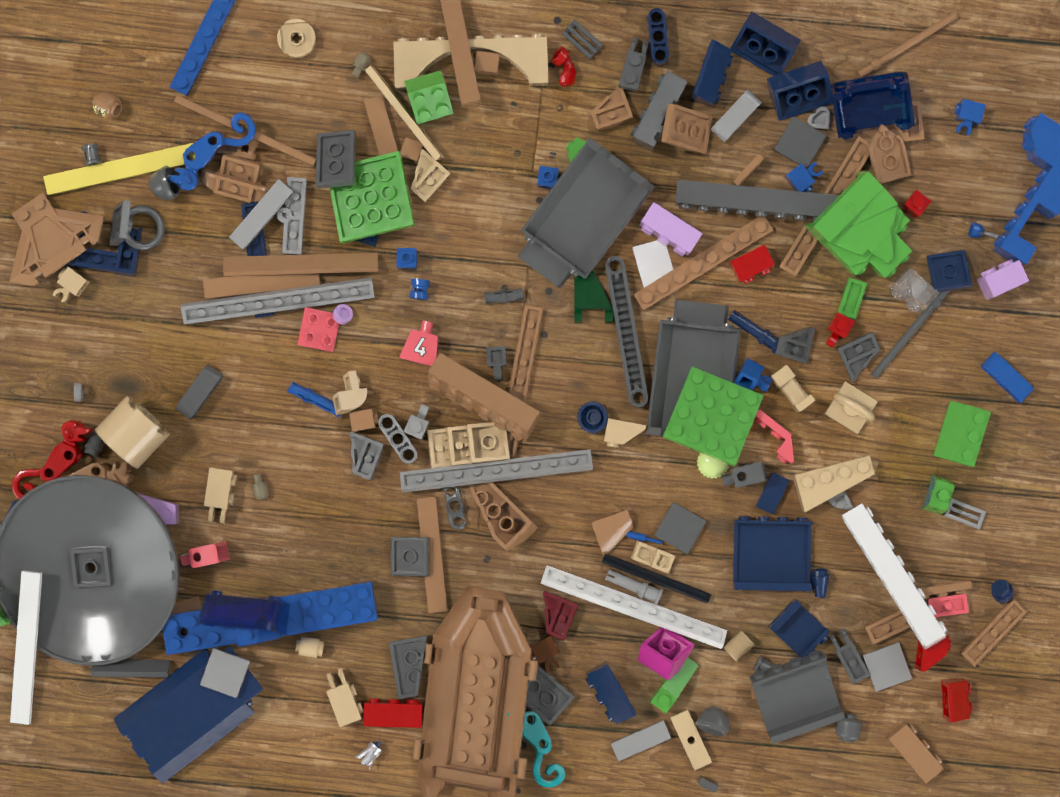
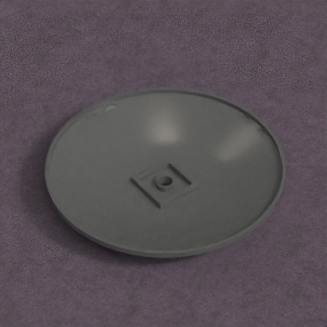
M72 475L60 477L43 483L25 494L11 508L0 527V603L16 629L18 625L21 571L42 572L37 649L71 664L91 666L110 664L126 659L142 650L154 640L166 625L176 603L179 588L177 552L172 537L161 517L145 499L133 490L113 480L98 476ZM89 562L95 565V572L89 571L87 567Z

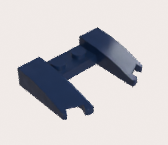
M132 227L130 235L138 242H141L142 228L139 227L136 230ZM85 233L81 234L79 238L85 236ZM125 241L119 244L118 253L86 248L85 252L63 267L75 269L80 267L136 277L140 250L131 247Z

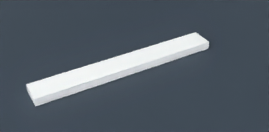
M21 571L11 723L27 725L31 723L42 572Z

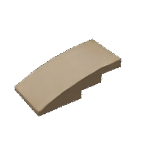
M493 422L427 430L431 468L510 459L507 431L498 429Z

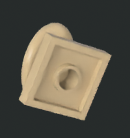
M844 381L824 414L858 434L866 420L873 421L875 419L872 410L878 401Z

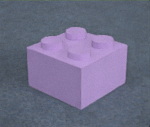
M1011 259L997 265L999 268L997 270L994 267L980 273L982 277L978 278L977 281L986 300L1029 281L1020 260L1014 262Z

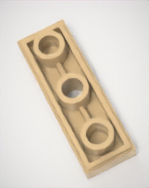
M688 709L671 716V721L694 770L712 763ZM690 736L694 737V741L691 743L687 741Z

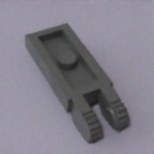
M633 37L618 86L619 88L637 92L649 43L648 40H645L642 45V52H634L638 42L637 37Z
M842 628L839 632L846 644L840 647L833 634L829 635V639L854 685L869 677L870 674L853 642L849 640Z

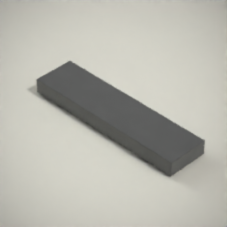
M123 659L110 664L92 666L90 673L91 677L167 678L171 662L170 660Z

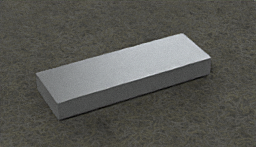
M661 720L611 742V746L618 761H621L671 739L664 720Z

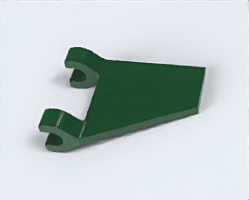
M591 271L586 279L580 275L577 278L574 276V323H582L583 309H604L605 323H613V308L594 272Z

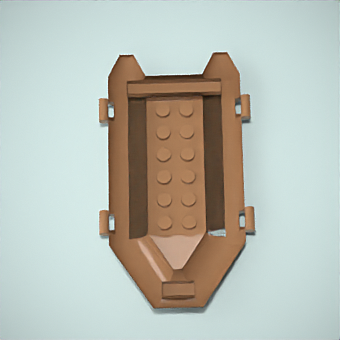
M467 586L434 633L432 644L426 643L424 663L430 664L422 738L415 739L413 759L419 760L417 781L422 797H437L445 784L485 791L488 797H515L518 778H525L527 758L520 757L528 684L529 680L536 681L538 661L531 660L532 649L503 591ZM433 648H436L435 660L432 661ZM422 744H425L424 756H421Z

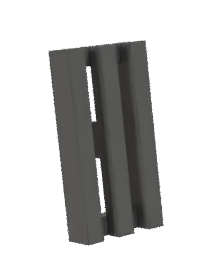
M575 19L561 34L589 60L603 46ZM575 26L589 40H591L596 45V48H594L577 31H575L573 27ZM571 32L592 52H587L579 43H577L570 35H568V33Z

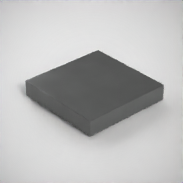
M793 116L775 146L774 151L798 165L802 163L807 169L826 135Z
M673 502L654 536L688 555L706 521Z
M391 537V575L430 576V537Z

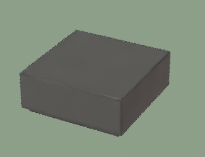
M701 775L698 778L699 786L714 793L717 792L719 787L717 783Z

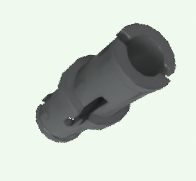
M503 288L500 291L484 292L485 304L497 302L506 304L509 301L523 300L522 288L505 290Z

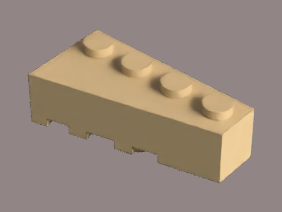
M870 455L794 474L793 479L802 512L809 511L874 475Z

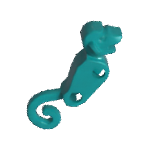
M525 711L522 738L532 746L535 752L532 765L533 778L543 787H555L564 780L565 770L559 764H550L545 769V774L551 775L553 771H556V778L549 781L542 778L540 767L543 754H548L552 748L551 739L539 715L533 711ZM529 715H531L532 722L530 724L527 722V717ZM540 740L544 741V746L542 748H540L539 746Z

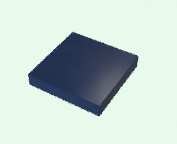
M965 250L926 256L933 293L972 287Z

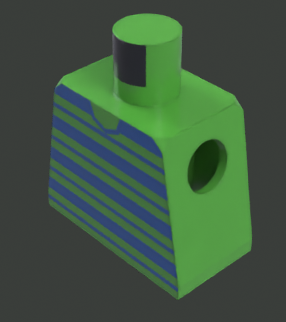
M933 474L922 509L939 515L946 512L955 488L952 480Z

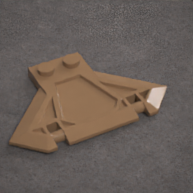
M42 192L12 213L22 232L9 282L36 286L39 283L37 278L43 274L45 278L49 277L85 252V244L91 242L92 245L98 243L105 217L55 209L46 194ZM85 233V236L79 238L81 234ZM35 266H38L37 269H35L34 271H32V268H34Z

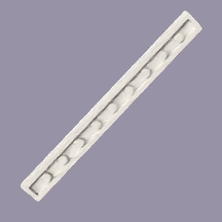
M547 565L540 584L720 649L724 645L727 634L725 629Z

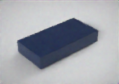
M772 472L758 499L756 507L773 515L790 480Z

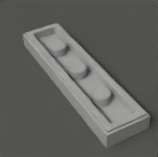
M278 179L229 238L245 250L294 191Z

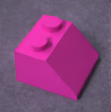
M660 627L641 644L637 661L669 681L680 671L694 648V644L679 634Z

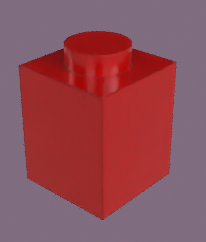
M915 190L901 207L916 219L932 201L918 190Z

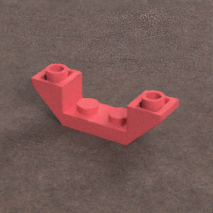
M758 410L755 422L764 429L766 426L771 429V434L778 440L783 439V442L775 450V453L778 454L776 458L784 464L787 462L792 464L794 456L791 433L763 411Z

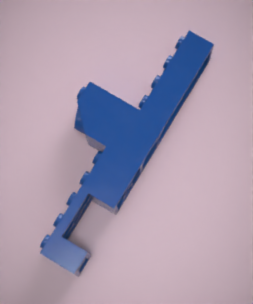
M1043 113L1037 116L1033 115L1031 119L1029 118L1023 126L1025 131L1022 134V149L1026 151L1028 161L1042 169L1043 172L1040 171L1034 180L1036 184L1027 190L1024 195L1026 197L1025 201L1022 204L1019 203L1014 210L1016 215L1012 220L1009 219L1003 228L1005 232L1001 236L999 235L993 243L995 245L993 249L995 253L1006 260L1013 259L1014 262L1020 260L1022 266L1028 263L1037 249L1018 236L1033 210L1048 219L1056 217L1060 213V124Z
M371 580L353 583L348 586L318 591L311 590L171 614L163 628L166 653L171 655L238 643V646L278 639L281 636L376 621L379 617L373 581ZM264 618L266 620L265 625H259L258 619ZM183 628L187 629L188 634L186 636H183L181 634V630Z

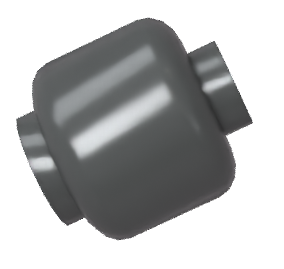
M846 713L845 719L837 722L835 734L841 741L854 743V740L860 738L862 722L857 719V715Z

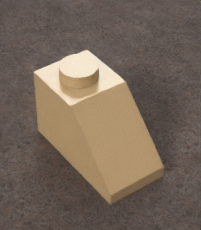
M608 419L604 441L607 442V446L618 448L619 444H625L644 431L646 425Z

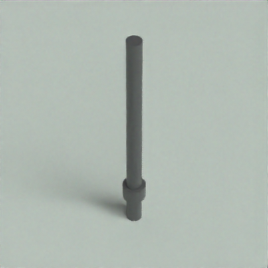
M950 291L939 292L930 299L929 305L871 373L874 378L877 379L930 314L940 307L941 301Z

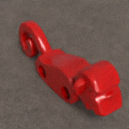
M69 420L63 423L61 433L64 440L54 447L45 466L41 469H25L19 471L14 476L12 490L16 498L20 500L25 495L20 489V482L24 477L40 476L43 481L48 482L62 477L82 456L78 442L87 441L88 438L83 435L92 433L93 428L86 426L84 423L81 424L79 420ZM70 451L73 453V458L69 455ZM50 469L54 472L53 476L50 473ZM26 482L23 485L29 491L36 488L31 482Z

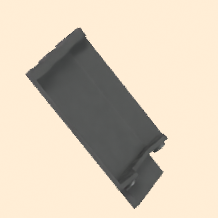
M589 138L520 230L526 235L524 239L528 242L517 257L559 288L563 286L571 274L576 278L580 275L586 279L655 186L600 144Z
M675 300L673 317H668V320H660L646 434L664 436L691 367L734 383L741 330L733 328L732 324H727L729 306Z

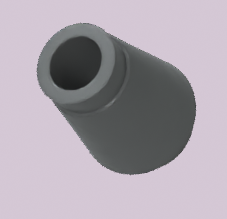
M95 429L84 446V453L99 458L103 451L104 441L96 433Z

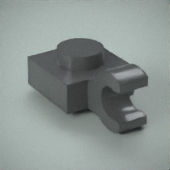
M505 346L486 347L487 366L493 367L494 380H502L501 366H507Z

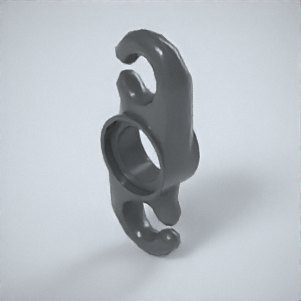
M454 486L455 493L453 495L445 493L444 496L446 498L449 523L453 529L460 530L465 527L466 521H462L460 525L454 523V519L457 517L465 519L460 487ZM450 487L443 488V491L446 492ZM453 500L460 503V509L456 512L451 511L449 508V504Z

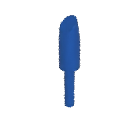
M633 531L626 534L627 537L642 542L646 540L662 544L661 540L646 537L645 534Z

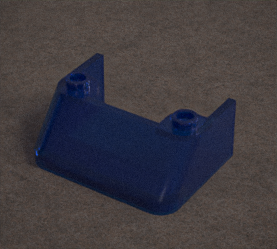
M211 590V594H206L199 614L198 624L213 628L214 626L270 631L286 635L290 603L280 601V597L277 596L260 599L223 595V591Z

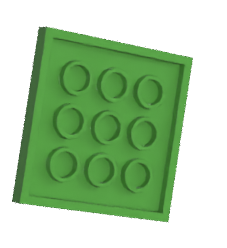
M400 151L356 161L355 185L330 187L339 240L342 244L415 226Z
M691 367L663 438L735 467L764 395Z

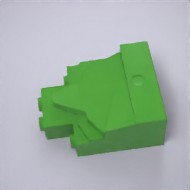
M860 171L855 174L857 178L812 223H807L805 227L851 275H861L867 269L866 265L868 264L879 277L889 278L896 272L895 268L900 263L903 264L909 259V254L912 252L897 235L907 229L908 226L906 224L910 220L897 206L898 203L869 171Z

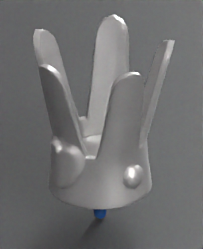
M371 741L364 750L355 756L358 759L364 757L361 763L369 766V770L375 759L382 752V749L378 746L381 741L377 745Z

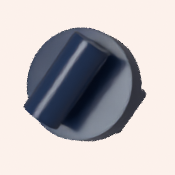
M998 579L991 585L992 596L1001 605L1011 600L1014 596V589L1007 580Z

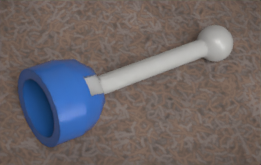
M975 222L971 223L968 236L971 238H980L983 235L994 238L999 236L998 234L984 231V227Z

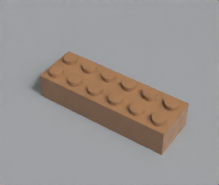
M442 353L438 355L428 371L427 383L431 389L437 392L440 390L451 401L457 400L462 403L466 410L477 412L480 418L485 421H492L502 431H509L512 437L521 441L522 439L526 442L538 423L540 411Z

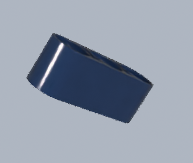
M654 8L649 12L647 18L651 61L656 66H664L669 58L666 18L663 10ZM657 14L661 17V21L655 23L651 20V16ZM659 33L663 36V40L657 42L653 39V35ZM662 52L665 55V59L659 61L655 58V54Z

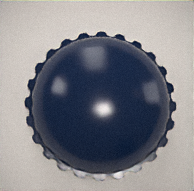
M594 401L584 403L577 413V421L581 429L591 434L601 432L607 426L609 418L607 409L604 408L605 406Z

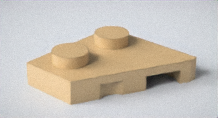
M422 149L411 190L426 203L451 174Z

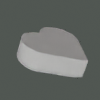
M819 107L815 113L807 118V124L814 129L829 130L830 111L826 107Z

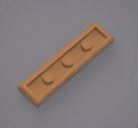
M1012 598L960 654L975 667L1028 611Z

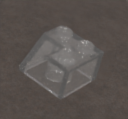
M912 268L904 270L889 287L892 290L891 294L896 299H902L906 302L905 306L913 313L915 311L917 313L924 311L940 294Z

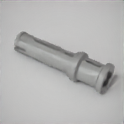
M609 569L608 574L615 578L607 575L606 581L637 593L641 599L644 597L653 601L655 605L658 604L664 589H656L650 586L648 582H643L642 584Z

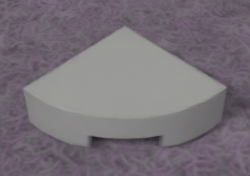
M845 491L828 500L832 506L839 509L853 508Z

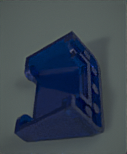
M893 72L831 84L838 138L850 139L854 137L857 130L880 127L881 124L884 126L895 124L900 130H908L915 126L907 72Z

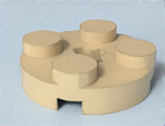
M291 19L286 21L281 29H279L277 42L285 55L292 58H302L313 51L316 35L313 28L306 21ZM296 33L299 35V37H302V40H299V43H295V41L291 40V38H293Z

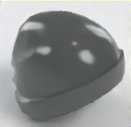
M164 166L154 172L148 182V186L156 197L162 200L173 201L179 195L180 185L176 186L174 182L168 180L169 176L175 174L169 166Z
M710 706L702 711L695 723L698 728L714 736H726L730 731V722L727 715L716 706Z

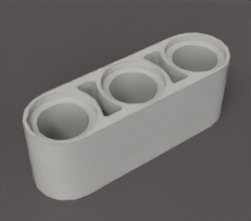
M747 90L711 128V131L725 143L762 102L751 91Z
M390 414L382 415L379 419V427L400 459L405 463L415 462L418 452L396 418ZM387 417L393 421V425L390 428L383 426V420ZM397 433L403 435L404 439L401 444H395L393 441V437ZM407 449L414 452L412 460L404 458V452Z

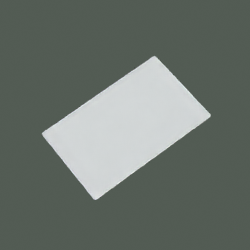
M657 240L633 247L644 288L673 270L667 246H664Z

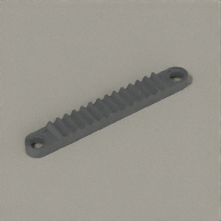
M612 256L607 260L605 269L628 399L632 406L642 407L648 401V393L624 261L620 257ZM616 260L620 263L618 271L610 269L609 264L611 261ZM636 392L642 393L644 396L643 402L635 403L633 395Z

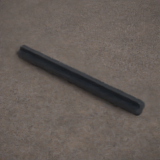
M605 554L602 559L603 564L704 603H708L711 595L707 592L612 555Z

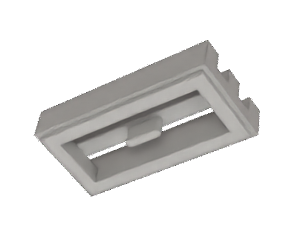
M951 498L948 509L943 513V516L980 529L986 511ZM952 504H957L981 515L980 517L952 507ZM950 510L977 520L978 523L975 524L949 514Z

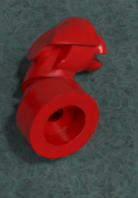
M561 46L553 55L551 62L556 66L564 67L560 75L559 84L562 87L572 86L575 83L577 72L574 63H571L569 51Z

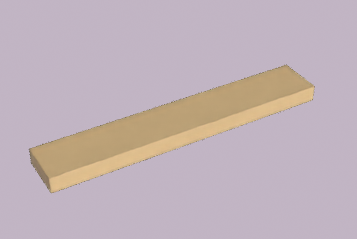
M370 65L365 69L366 73L433 159L441 160L444 155L423 128L417 124L416 119L377 69Z

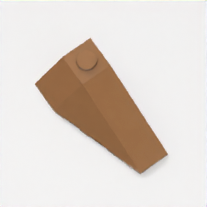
M493 482L468 485L490 529L492 537L506 551L525 542L538 529Z

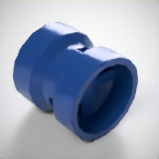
M411 279L412 291H410L409 298L428 300L427 288L430 287V281Z

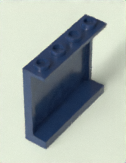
M739 516V520H734L733 589L812 591L810 569L811 525H813V522L808 521V517H796V521H789V517H777V520H769V517L758 516V520H750V516Z

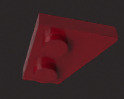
M544 591L546 633L565 640L579 604Z

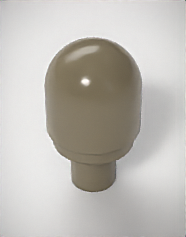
M360 52L357 54L353 62L354 70L351 74L353 77L358 78L360 73L365 72V69L368 68L371 62V57L368 53Z
M261 473L254 474L255 483L252 484L254 496L258 500H265L269 496L268 485L266 481H262Z

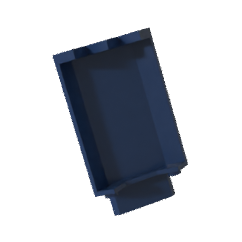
M231 646L224 650L225 652L238 656ZM203 649L113 719L119 732L132 743V749L148 764V770L151 774L164 783L255 713L252 708L253 702L251 698L261 692L263 688L249 669H247L237 698L201 686L200 683L211 656L207 649Z

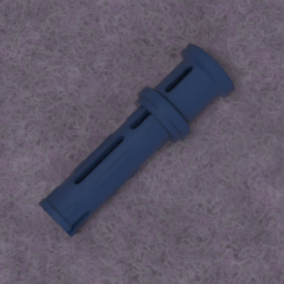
M736 310L732 312L728 318L730 322L756 338L760 345L764 344L770 348L772 353L776 352L779 338L771 334L770 330H764Z

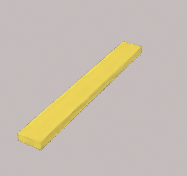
M193 143L43 176L47 195L156 172L164 166H169L170 168L184 166L183 153ZM191 151L189 157L191 160H194L196 155Z

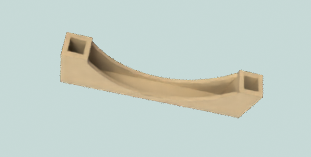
M533 34L531 37L513 35L512 38L496 35L493 36V39H486L485 36H475L474 39H468L470 50L500 54V57L513 64L527 78L529 86H548L547 37H543V34ZM438 37L432 41H428V38H417V41L401 38L398 39V42H393L396 91L407 90L404 81L422 76L437 61L451 55L447 37Z

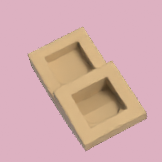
M637 540L630 558L669 573L675 555Z

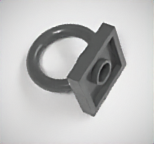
M123 200L113 208L110 246L117 247L125 241L135 249L149 250L156 247L162 241L165 225L161 215L155 209L146 205H136L130 208L131 201ZM136 213L150 215L157 224L156 236L149 242H138L130 235L133 224L131 216Z

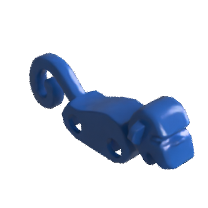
M243 112L236 113L231 118V126L238 133L244 131V128L239 125V120L242 119L247 123L249 130L244 138H225L224 134L219 131L207 133L183 153L186 167L176 168L175 171L179 174L169 176L168 180L174 182L176 186L180 185V189L185 191L195 189L199 185V169L210 163L221 146H243L253 140L256 134V126L253 119ZM212 136L217 138L215 145L211 143ZM191 151L196 155L194 160H191L189 157Z

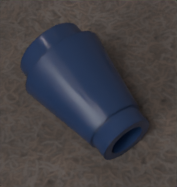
M813 569L811 577L815 597H826L830 579L828 569Z

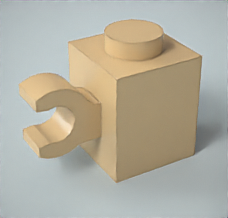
M64 268L59 273V280L57 281L64 288L56 289L53 296L57 297L59 293H63L62 303L67 302L71 293L80 297L90 281L73 268Z

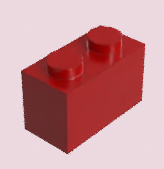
M765 244L729 262L738 283L744 282V284L755 280L754 276L759 273L763 276L771 272V267L775 265Z

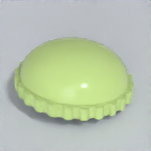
M700 453L698 456V470L707 478H720L729 468V464Z

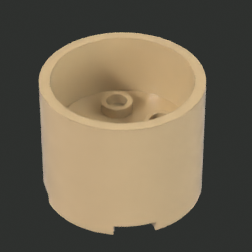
M127 395L100 423L95 431L113 451L138 469L169 437L170 433L167 429L162 430L160 421L140 403H132L133 398Z

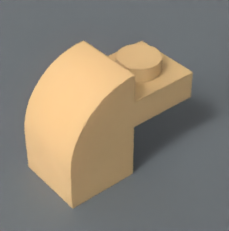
M356 370L348 371L343 376L346 391L337 392L332 396L336 415L351 413L366 400L367 388H359L360 378L357 376Z

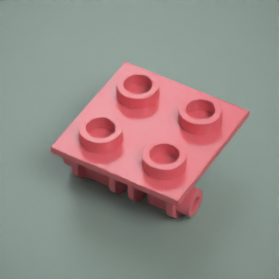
M305 307L297 345L334 352L339 323L334 320L333 313Z

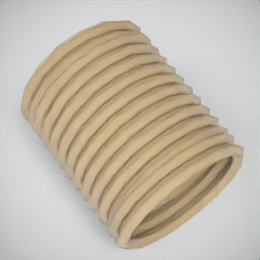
M740 631L723 648L738 662L755 645Z

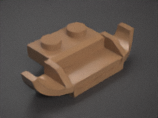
M226 153L222 156L220 170L214 172L203 167L200 176L204 184L213 190L214 193L248 203L260 201L273 186L261 185V182L258 181L261 163Z

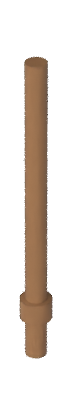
M955 12L951 13L879 59L875 58L870 61L868 66L857 72L859 77L863 78L872 71H878L885 63L958 19Z

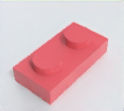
M966 593L927 599V604L931 605L936 612L934 617L969 613Z

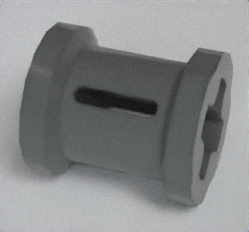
M88 144L81 147L85 154V166L102 163L98 155V144Z
M760 655L753 670L765 671L772 668L776 663L772 664Z

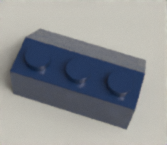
M751 12L730 49L734 54L772 76L782 74L801 39Z
M711 39L690 100L710 107L713 106L714 102L718 103L721 92H718L720 84L724 85L727 74L724 73L726 66H731L734 57L730 55L731 49Z
M822 61L767 78L769 94L779 121L833 103L829 74Z
M606 661L586 672L588 677L585 680L590 688L594 687L598 694L595 697L600 705L604 704L607 708L605 714L610 722L614 720L615 724H618L637 715Z

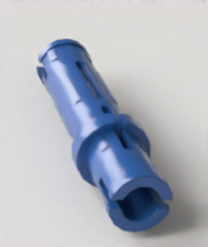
M292 382L288 393L303 399L305 403L309 402L337 417L341 416L336 415L333 401L313 392V389H307L295 382Z

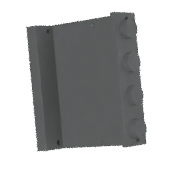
M813 651L808 656L793 658L788 663L776 664L765 671L759 670L749 676L772 744L845 719L826 664L827 659L822 651Z

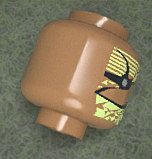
M101 92L93 99V110L97 115L109 120L120 115L122 104L119 97L108 92Z

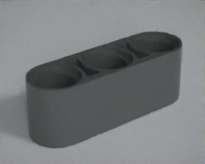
M209 364L206 365L175 409L192 420L221 382L224 375Z

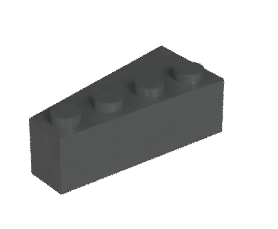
M669 71L665 75L661 74L657 82L659 88L656 92L652 91L648 102H650L648 109H643L639 117L641 119L639 126L635 125L630 134L633 136L631 142L651 152L653 151L664 128L667 105L677 104L688 81Z

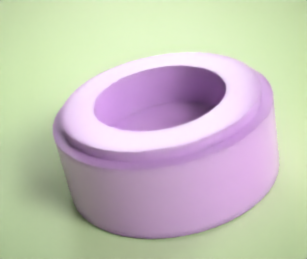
M340 304L333 310V318L339 324H346L353 317L352 309L346 304Z

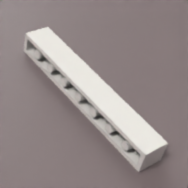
M860 504L843 514L842 519L926 650L946 637L944 632L947 630L941 621L937 622L934 617L936 612L931 605L927 606L923 600L926 597L920 588L916 589L913 582L915 580L910 572L906 573L902 567L905 564L899 555L895 556L893 553L894 547L889 539L885 540L882 533L884 531L880 524H875L872 520L873 514L869 507L865 508L863 504Z

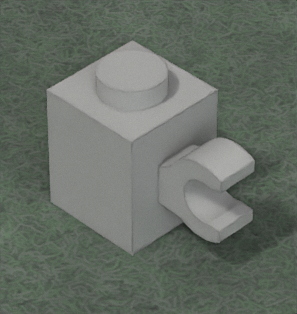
M422 404L417 416L411 414L404 432L422 440L430 423L424 420L430 407Z

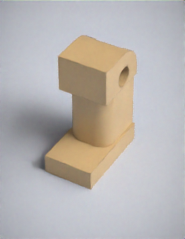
M788 365L783 366L770 376L773 383L781 390L796 413L801 412L815 401L811 394L807 395L796 381L795 375Z

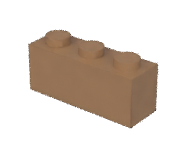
M903 722L888 734L886 738L921 780L927 784L943 770V767L940 765L942 761L936 754L932 755L928 751L930 746L924 739H918L916 736L917 730L911 724L907 725Z

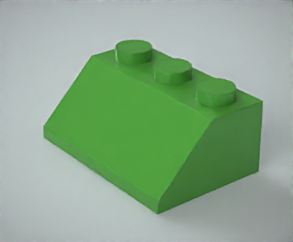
M950 401L933 456L968 467H974L991 412Z

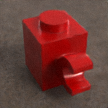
M839 312L835 313L826 329L831 335L825 344L832 348L835 346L838 338L845 339L855 321Z

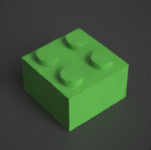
M441 70L404 81L417 124L454 114Z

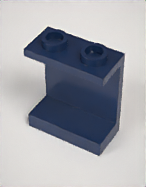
M793 599L768 625L801 658L816 651L814 648L819 643L822 645L829 636L827 634L830 632L802 607L796 599Z

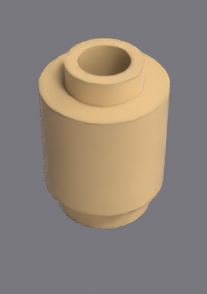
M302 636L301 640L296 642L295 651L299 652V656L322 657L324 641Z

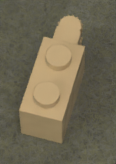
M209 468L204 506L210 507L208 522H213L215 508H222L219 520L220 523L225 524L227 509L230 508V505L233 506L234 503L232 487L236 486L237 475H234V470Z
M338 669V675L342 684L337 686L332 673H327L331 688L327 689L326 692L339 727L362 719L364 709L361 702L358 703L355 696L358 695L354 684L351 685L350 681H347L343 669Z

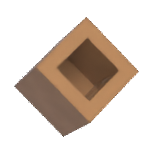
M477 51L476 56L472 57L475 73L497 76L500 54Z
M373 409L349 413L352 432L373 429L379 423L378 414L373 412Z

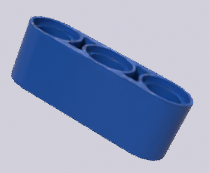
M993 352L980 365L994 381L1020 404L1034 391L1032 385L996 352Z

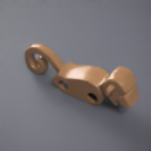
M126 461L122 463L115 462L112 469L104 462L92 463L68 475L98 476L113 480L126 487L132 484L134 477L130 473L132 472L131 465ZM97 467L100 468V474L97 473Z

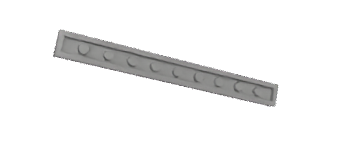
M372 277L184 303L181 304V312L184 324L369 299L375 298Z
M589 449L400 472L402 493L588 471L593 470L591 450Z

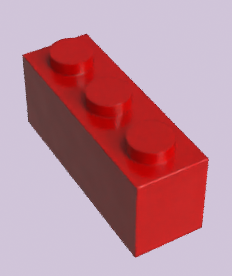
M369 698V701L364 703L365 727L422 728L423 702H419V699H407V702H400V699L389 698L388 702L380 701V698Z

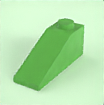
M687 657L680 671L669 681L667 679L662 681L649 699L650 703L666 714L699 665Z

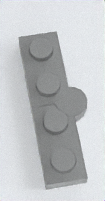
M287 177V186L294 193L285 202L286 208L279 209L277 213L278 220L284 223L282 254L302 255L307 178Z

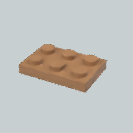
M668 104L661 142L699 154H706L712 116L676 104Z

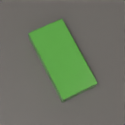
M848 278L837 313L839 312L848 318L856 319L867 286L866 282Z

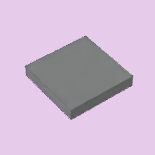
M899 642L862 655L876 692L912 679Z
M213 648L200 685L237 698L250 660Z

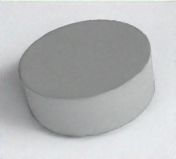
M74 383V402H82L83 384Z

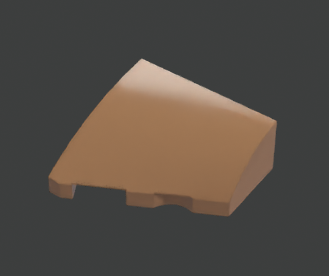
M627 509L591 522L603 557L633 528Z

